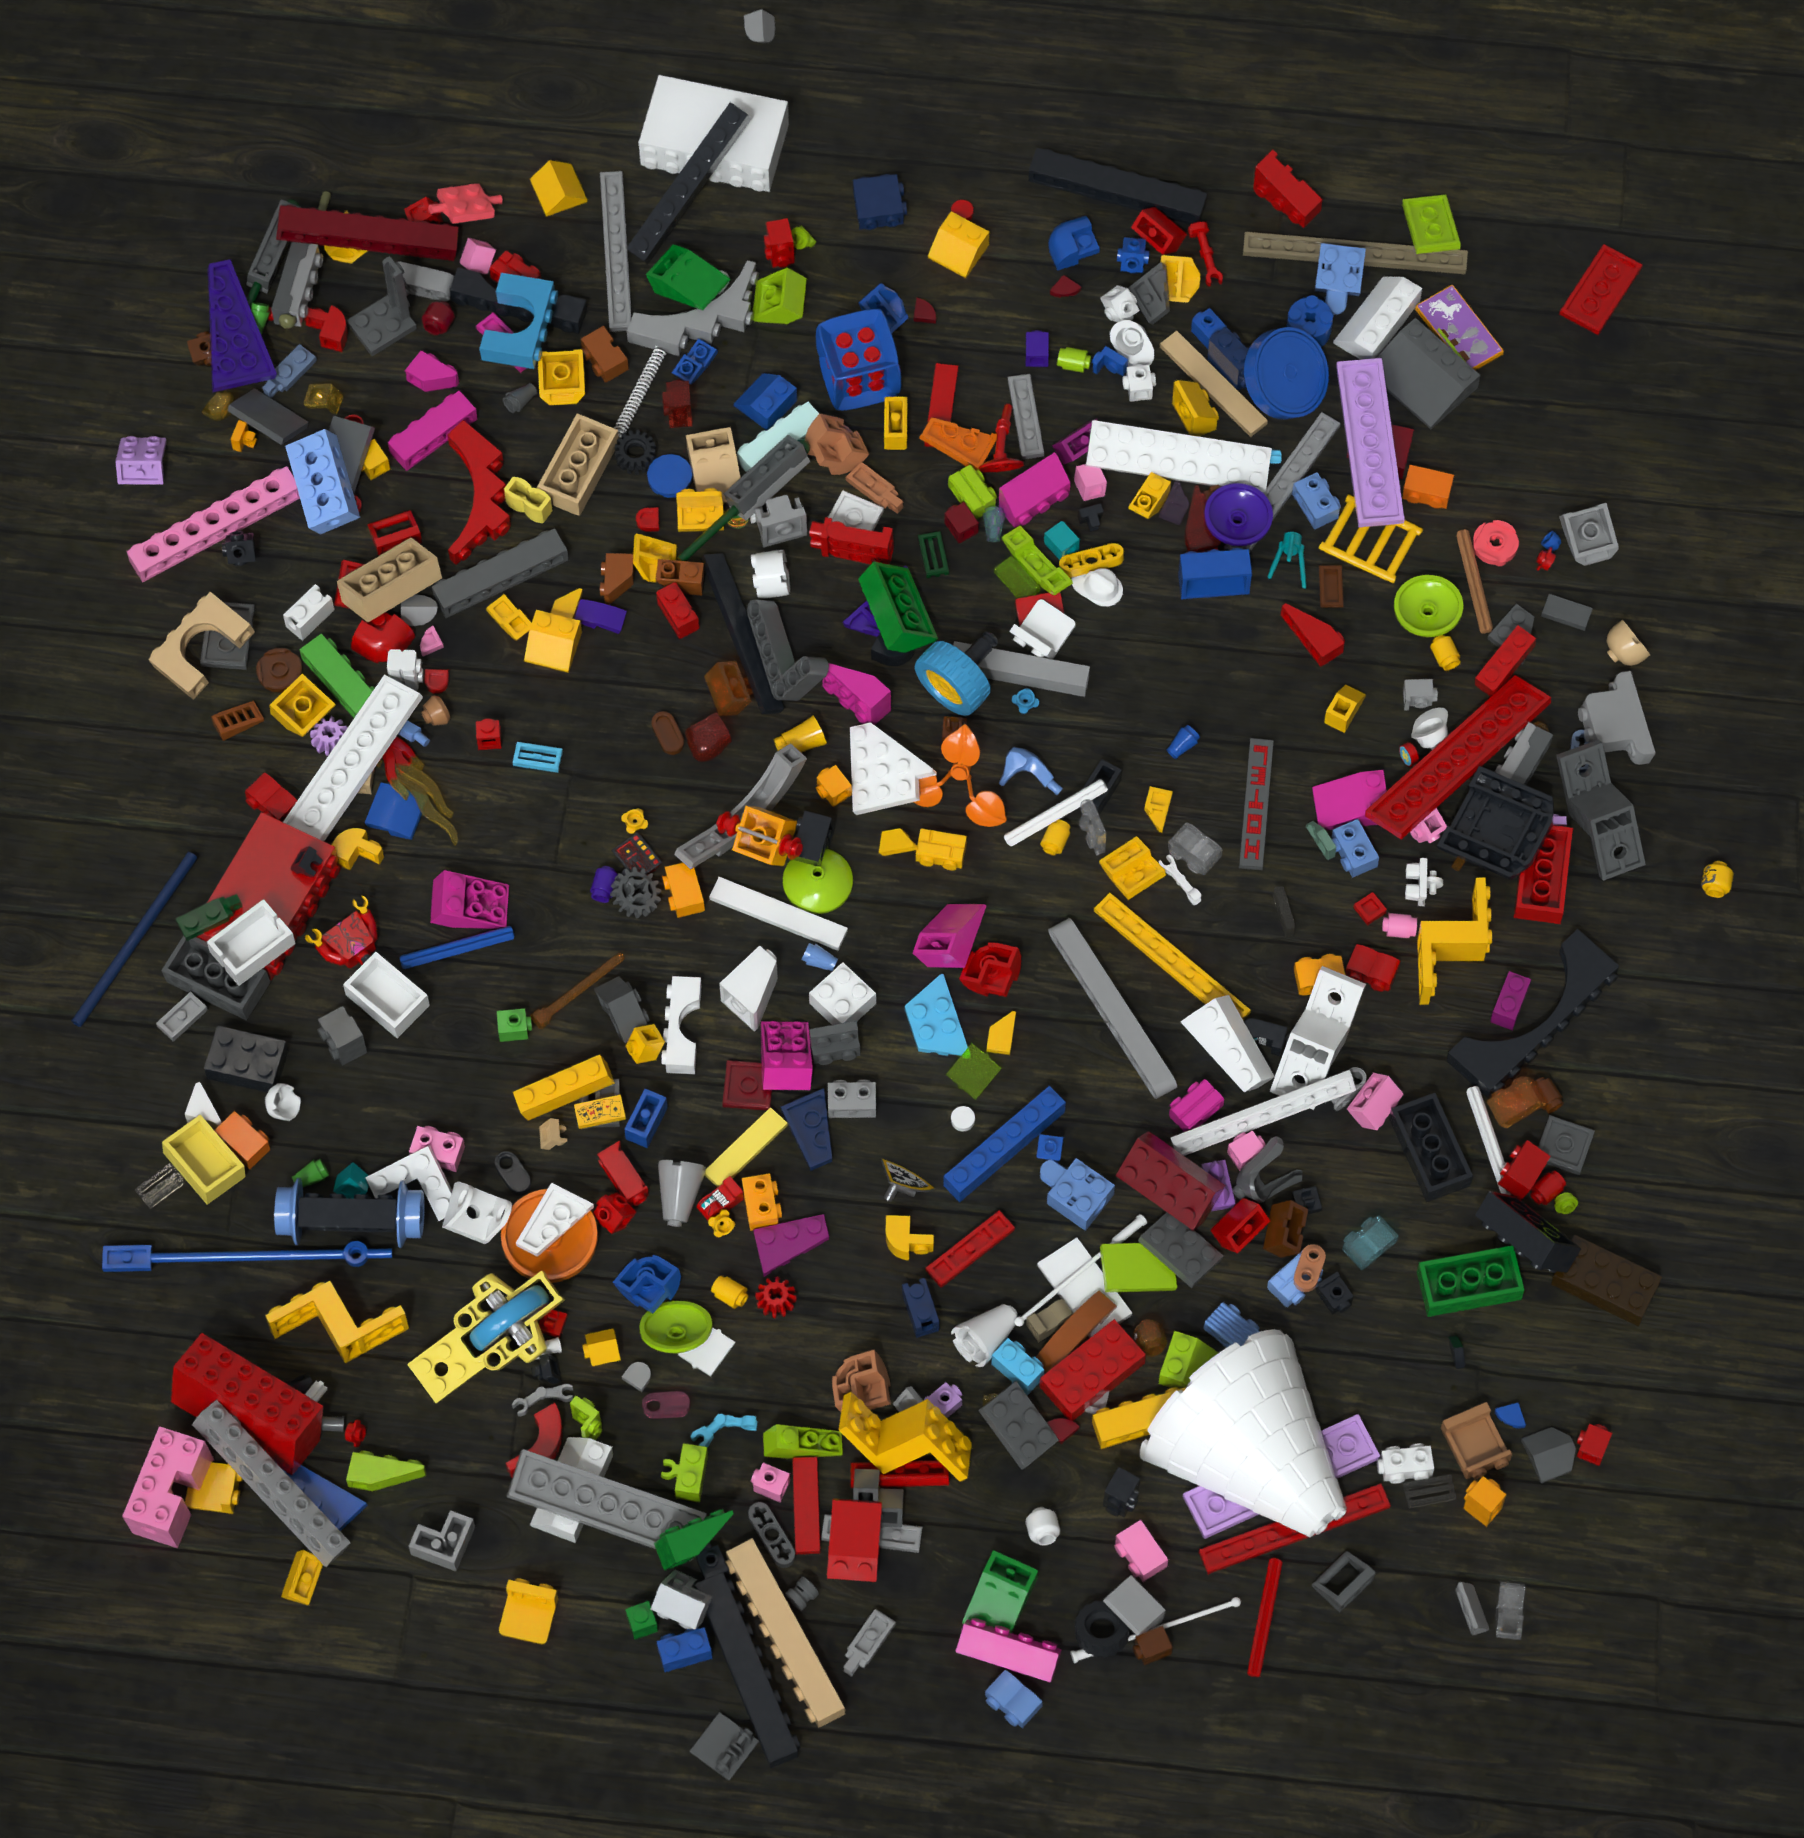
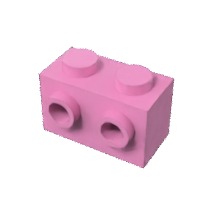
M1373 1073L1347 1110L1361 1127L1378 1130L1384 1124L1391 1109L1397 1106L1398 1101L1404 1094L1389 1076Z
M417 1126L409 1155L430 1145L440 1167L457 1172L465 1148L464 1139L454 1132H447L446 1134L438 1132L436 1128L431 1126H425L424 1128Z
M1141 1520L1116 1535L1115 1549L1122 1558L1126 1557L1130 1563L1128 1567L1134 1577L1139 1576L1142 1582L1167 1567V1557Z

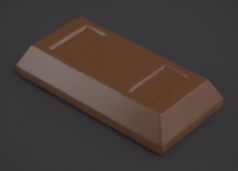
M1342 565L1319 566L1320 608L1344 607Z

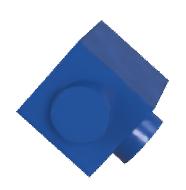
M1209 308L1204 312L1197 313L1193 317L1191 332L1208 349L1211 335L1216 331H1222L1227 326Z

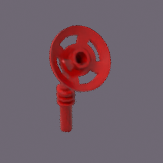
M1010 404L1004 405L1001 419L997 422L994 459L979 466V471L1002 472L1024 466L1023 461L1007 458V453H1004L1006 436L1011 426L1010 417L1013 407Z

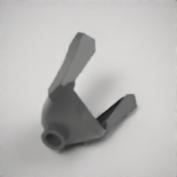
M1277 1136L1271 1138L1265 1147L1242 1167L1236 1178V1186L1232 1189L1237 1198L1241 1200L1246 1196L1261 1203L1285 1188L1302 1181V1170L1299 1169L1287 1173L1266 1185L1260 1179V1170L1281 1154L1284 1147L1281 1138Z

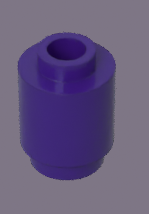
M608 866L596 869L590 889L592 899L607 903L613 897L610 896V893L614 890L611 884L616 881L614 878L618 875L615 869Z

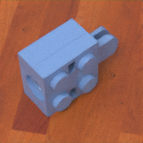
M1321 243L1315 291L1326 292L1325 303L1330 307L1333 315L1343 313L1347 306L1348 295H1360L1365 248Z
M1077 1158L1068 1169L1054 1160L1044 1162L1040 1168V1179L1052 1188L1047 1195V1204L1085 1231L1114 1196L1115 1185Z

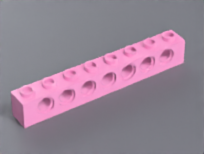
M286 466L282 469L274 470L263 479L255 480L245 489L233 492L230 497L222 501H216L209 508L195 512L183 522H177L168 530L156 533L149 540L132 546L127 551L131 565L141 581L145 582L225 539L226 535L240 531L300 499L295 478ZM271 489H278L276 492H269ZM253 499H257V500H258V501L255 502V503H250V501L253 500ZM232 510H238L234 514L229 513ZM211 521H218L216 524H209ZM193 531H198L195 535H189ZM172 542H178V544L174 546L169 545ZM151 553H158L156 556H149Z

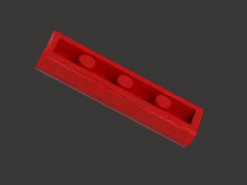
M911 1461L885 1474L879 1470V1487L949 1486V1471L939 1461ZM872 1462L850 1463L851 1488H854L855 1469H879Z

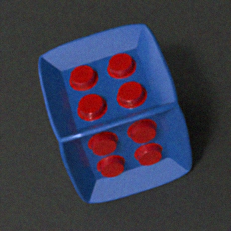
M868 309L826 320L817 326L816 348L820 367L830 400L836 410H852L884 402L885 397H896L900 393L901 369L898 364L897 350L887 319L881 309Z

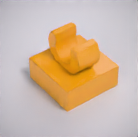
M238 420L232 434L231 444L235 451L242 452L244 445L254 448L257 442L255 438L256 433L249 431L246 422Z

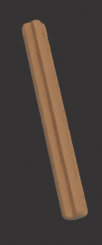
M1466 529L1459 530L1456 537L1479 629L1482 634L1490 633L1493 626L1470 534Z

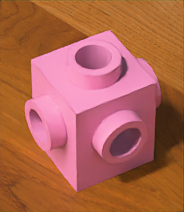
M1436 808L1410 833L1419 843L1424 841L1431 843L1441 837L1439 833L1444 831L1447 825Z

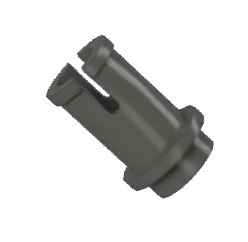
M322 1416L321 1433L322 1431L344 1432L345 1417Z

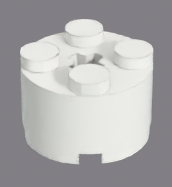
M784 550L752 554V567L755 568L753 583L754 588L757 589L758 599L790 595V578L785 563L787 560Z

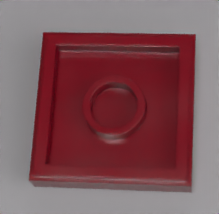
M727 1060L722 1106L768 1110L771 1105L772 1090L763 1089L762 1063Z

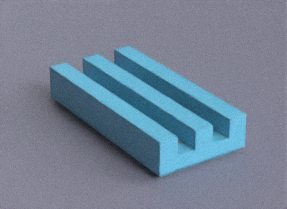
M517 742L513 766L559 773L563 749ZM520 750L556 755V757L543 756L541 754L523 753L520 752Z

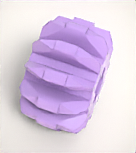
M332 716L329 721L322 718V724L317 723L314 726L315 730L310 732L312 746L317 747L316 749L319 754L325 751L326 756H329L348 728L343 726L344 724L341 719L335 722Z

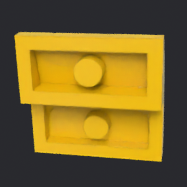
M1137 836L1099 860V864L1108 877L1128 900L1166 876L1165 869L1151 856L1149 848Z

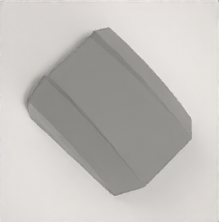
M1607 503L1559 516L1565 537L1576 562L1586 566L1611 559L1618 551L1619 546Z

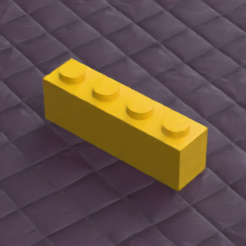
M597 1055L516 1090L513 1094L520 1113L529 1121L615 1084L607 1062L601 1055Z
M1173 1387L1166 1390L1165 1394L1158 1396L1150 1394L1138 1402L1126 1401L1121 1403L1118 1408L1111 1410L1103 1408L1096 1411V1414L1092 1416V1424L1100 1448L1103 1449L1150 1435L1147 1430L1157 1413L1176 1390L1184 1391L1186 1387L1181 1389Z

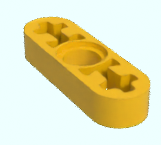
M1111 543L1068 554L1060 559L1059 567L1069 578L1084 575L1100 568L1115 567L1124 561V550L1121 545ZM1094 557L1098 561L1096 563L1089 564L1086 562V559Z

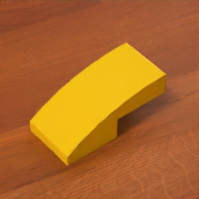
M505 594L486 608L491 617L515 641L529 632L532 623L520 609H516Z

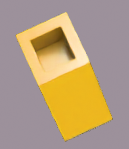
M1151 472L1128 509L1147 519L1151 518L1160 511L1169 497L1171 482Z
M1348 685L1343 686L1336 693L1326 710L1324 723L1345 733L1364 701L1366 694Z

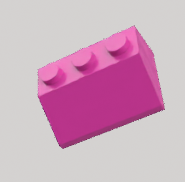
M1054 452L999 488V510L1014 528L1026 525L1031 521L1032 517L1038 513L1046 512L1052 504L1057 501L1061 502L1068 497L1070 481L1057 454Z

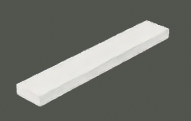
M721 877L718 878L709 896L710 900L837 951H839L848 932L847 927Z

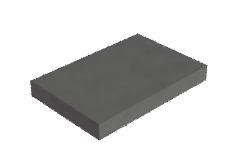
M255 388L230 403L227 410L281 445L307 429L309 423Z
M333 416L329 431L337 435L354 493L375 428Z
M224 602L253 628L255 604ZM205 631L200 660L201 667L247 670L251 637L239 649L219 632Z

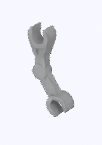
M563 1384L554 1388L539 1387L525 1399H515L512 1403V1408L514 1409L519 1404L524 1405V1409L517 1412L518 1416H524L528 1412V1407L540 1399L554 1398L570 1402L573 1400V1396H564L563 1392L565 1390H573V1386Z

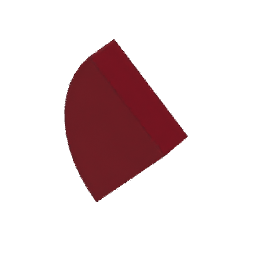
M1063 275L1050 290V295L1061 298V296H1075L1081 291V286Z
M916 298L914 321L936 324V313L932 305L923 299Z
M1063 1418L1047 1422L1059 1439L1058 1442L1060 1444L1078 1431L1080 1427L1075 1422Z

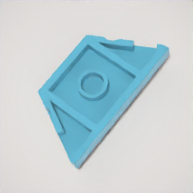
M941 974L905 1005V1012L919 1052H936L939 1055L945 1056L952 1054L968 1059L970 1058V1053L944 974Z

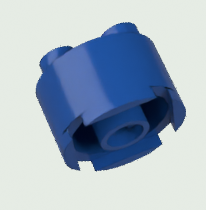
M1311 295L1296 301L1291 306L1288 312L1287 327H1294L1307 332L1322 347L1329 340L1333 314L1330 307L1324 301Z

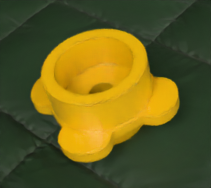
M642 809L630 810L621 817L627 826L626 831L630 834H634L636 830L648 827V821L644 819Z
M725 1209L721 1210L717 1216L710 1217L708 1220V1224L713 1227L716 1237L729 1234L735 1227V1222L729 1217V1211Z

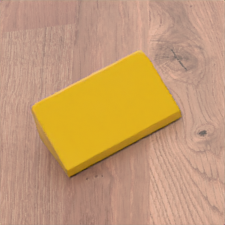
M305 1550L296 1553L281 1595L282 1598L305 1605L310 1604L323 1566L314 1554Z

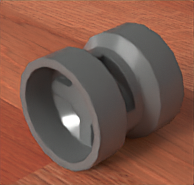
M801 1577L797 1581V1585L793 1589H789L784 1595L797 1610L803 1611L807 1607V1602L814 1600L819 1595V1592L805 1577Z

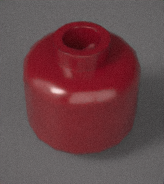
M443 301L432 302L422 316L424 329L432 335L444 334L454 321L455 315L448 303Z

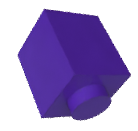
M1039 330L1026 332V367H1048L1049 332Z

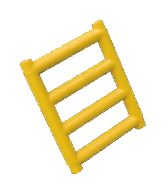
M1348 494L1345 500L1347 504L1327 540L1319 545V549L1383 580L1394 583L1396 581L1395 574L1415 537L1417 535L1420 536L1423 529L1404 520V524L1386 525L1368 559L1364 561L1354 556L1369 527L1358 528L1346 552L1334 547L1336 540L1355 508V499ZM1397 526L1408 531L1386 571L1375 566V563Z

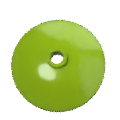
M1421 575L1411 578L1399 588L1394 600V612L1399 623L1409 632L1423 637H1436L1451 631L1459 623L1463 613V599L1457 587L1447 579L1435 575ZM1430 612L1431 615H1425L1424 613Z
M830 849L825 850L821 867L790 860L783 873V888L789 901L795 907L812 914L828 913L839 908L845 903L852 891L853 875L849 864L840 854ZM815 872H820L822 875L816 877L813 874Z
M687 1301L665 1302L653 1314L649 1311L644 1314L639 1326L640 1335L643 1341L653 1349L665 1353H684L699 1347L709 1338L712 1332V1319L703 1307Z

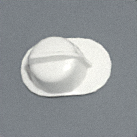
M1131 320L1117 322L1110 332V340L1116 351L1128 359V367L1135 364L1150 366L1154 359V348L1147 337L1145 329L1140 324Z
M1100 568L1071 578L1074 590L1099 606L1109 607L1115 605L1123 595V587L1120 580L1108 569Z
M1434 708L1420 715L1414 723L1411 737L1416 739L1423 748H1431L1433 750L1448 736L1446 725L1448 711L1445 708Z

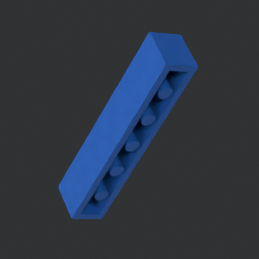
M1048 1086L945 1174L943 1186L960 1203L1063 1115L1066 1102Z

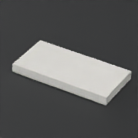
M1075 1238L1038 1262L1037 1266L1055 1289L1092 1259V1257L1079 1239ZM1095 1262L1057 1293L1061 1299L1065 1300L1073 1313L1099 1290L1117 1306L1102 1324L1099 1323L1088 1335L1089 1338L1115 1319L1120 1324L1132 1316V1312L1117 1292H1105L1103 1272Z

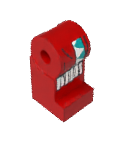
M731 1176L723 1180L722 1185L698 1202L696 1207L707 1221L710 1217L720 1214L721 1210L729 1211L744 1200L743 1191Z

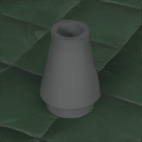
M528 383L523 387L507 392L503 398V403L511 413L520 412L532 397L537 394V390L533 384Z

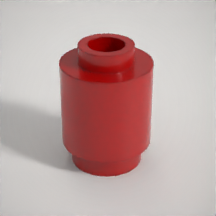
M1557 1171L1548 1172L1533 1185L1530 1195L1537 1204L1547 1205L1564 1190L1563 1187L1566 1186V1182Z

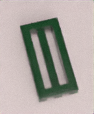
M941 532L918 535L926 578H931L934 575L935 577H940V574H944V576L949 575ZM932 538H937L943 568L938 567ZM925 539L928 540L930 554L934 568L932 570H930L928 557L924 543Z

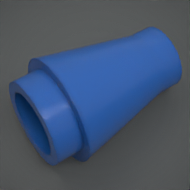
M1186 725L1184 728L1181 727L1166 751L1174 759H1177L1180 755L1198 744L1197 740L1200 736L1189 725Z

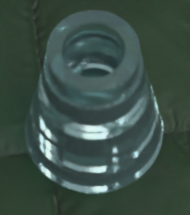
M987 507L985 513H983L987 541L998 542L1000 541L1005 514L1000 507Z

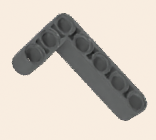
M751 600L747 607V614L773 697L776 700L798 701L827 675L829 670L828 661L822 657L803 656L795 663L776 603L774 601Z

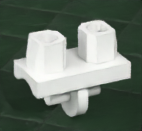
M1420 858L1419 863H1409L1406 865V879H1418V885L1406 884L1405 899L1418 901V906H1425L1427 888H1429V894L1435 895L1436 889L1443 886V879L1437 877L1436 871H1430V877H1427V858Z

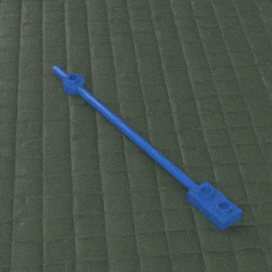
M360 1241L350 1242L346 1245L345 1249L235 1252L152 1253L151 1245L103 1246L102 1269L103 1272L152 1271V1263L318 1259H345L350 1266L359 1267L364 1265L370 1258H392L393 1250L392 1248L367 1249L366 1245ZM354 1253L361 1254L359 1258L352 1257Z

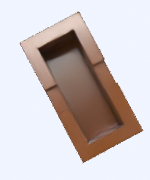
M602 326L581 338L582 348L580 349H583L584 359L586 361L590 360L593 364L592 369L596 376H601L606 383L628 370V360L618 346L615 348L612 346L613 338L606 328Z

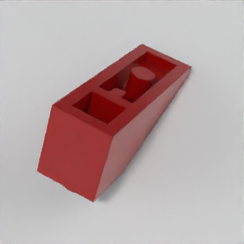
M1286 603L1282 605L1281 617L1320 667L1343 653L1345 640L1340 632H1336L1332 626Z

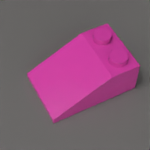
M1383 770L1359 772L1312 787L1317 822L1325 830L1336 829L1356 819L1359 820L1362 826L1378 825L1365 817V811L1387 791Z

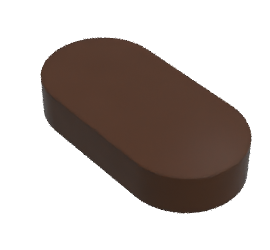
M665 711L656 713L651 723L662 750L669 755L680 753L684 748V738L674 717Z

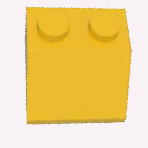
M950 212L938 230L928 258L966 278L989 246V231Z
M1175 381L1172 404L1189 435L1200 437L1216 430L1219 416L1214 407L1211 408L1208 403L1209 397L1205 389L1201 390L1197 382Z
M536 610L529 630L524 661L569 673L582 634L581 622Z
M301 674L270 704V713L287 730L303 737L336 705L307 677Z

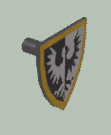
M885 1159L881 1160L890 1183L884 1195V1199L892 1202L897 1191L914 1197L916 1192H929L935 1189L927 1181L908 1169Z

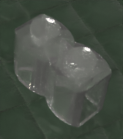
M1188 822L1168 842L1170 854L1177 860L1182 859L1187 862L1188 868L1196 874L1205 875L1222 857L1223 849Z

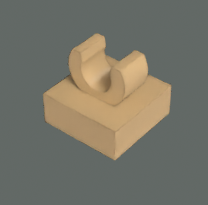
M550 1118L539 1126L541 1149L550 1150L555 1145L561 1146L567 1142V1138L560 1137V1133L566 1131V1127L559 1125V1119Z

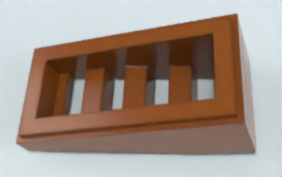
M254 701L211 716L212 722L223 741L264 721ZM252 710L255 717L250 718L247 711ZM243 714L246 721L242 722L239 715ZM235 717L237 724H233L231 719ZM227 721L229 726L225 727L223 723Z

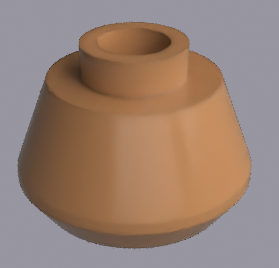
M431 696L423 705L424 710L421 711L423 719L427 724L431 723L433 726L448 724L450 714L444 702L439 696Z

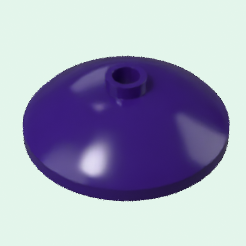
M1233 483L1218 488L1210 495L1205 505L1204 519L1209 531L1218 540L1233 546H1247L1258 542L1268 533L1272 525L1273 510L1270 501L1260 490L1247 484ZM1238 520V521H1240L1241 523H1240V524H1236V523H1234L1233 521Z

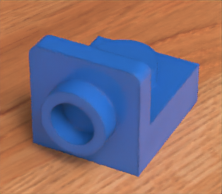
M1107 346L1101 352L1098 351L1092 359L1093 372L1095 374H1098L1104 365L1110 372L1118 373L1121 376L1127 371L1128 359Z
M1039 1134L1037 1158L1060 1161L1063 1137Z

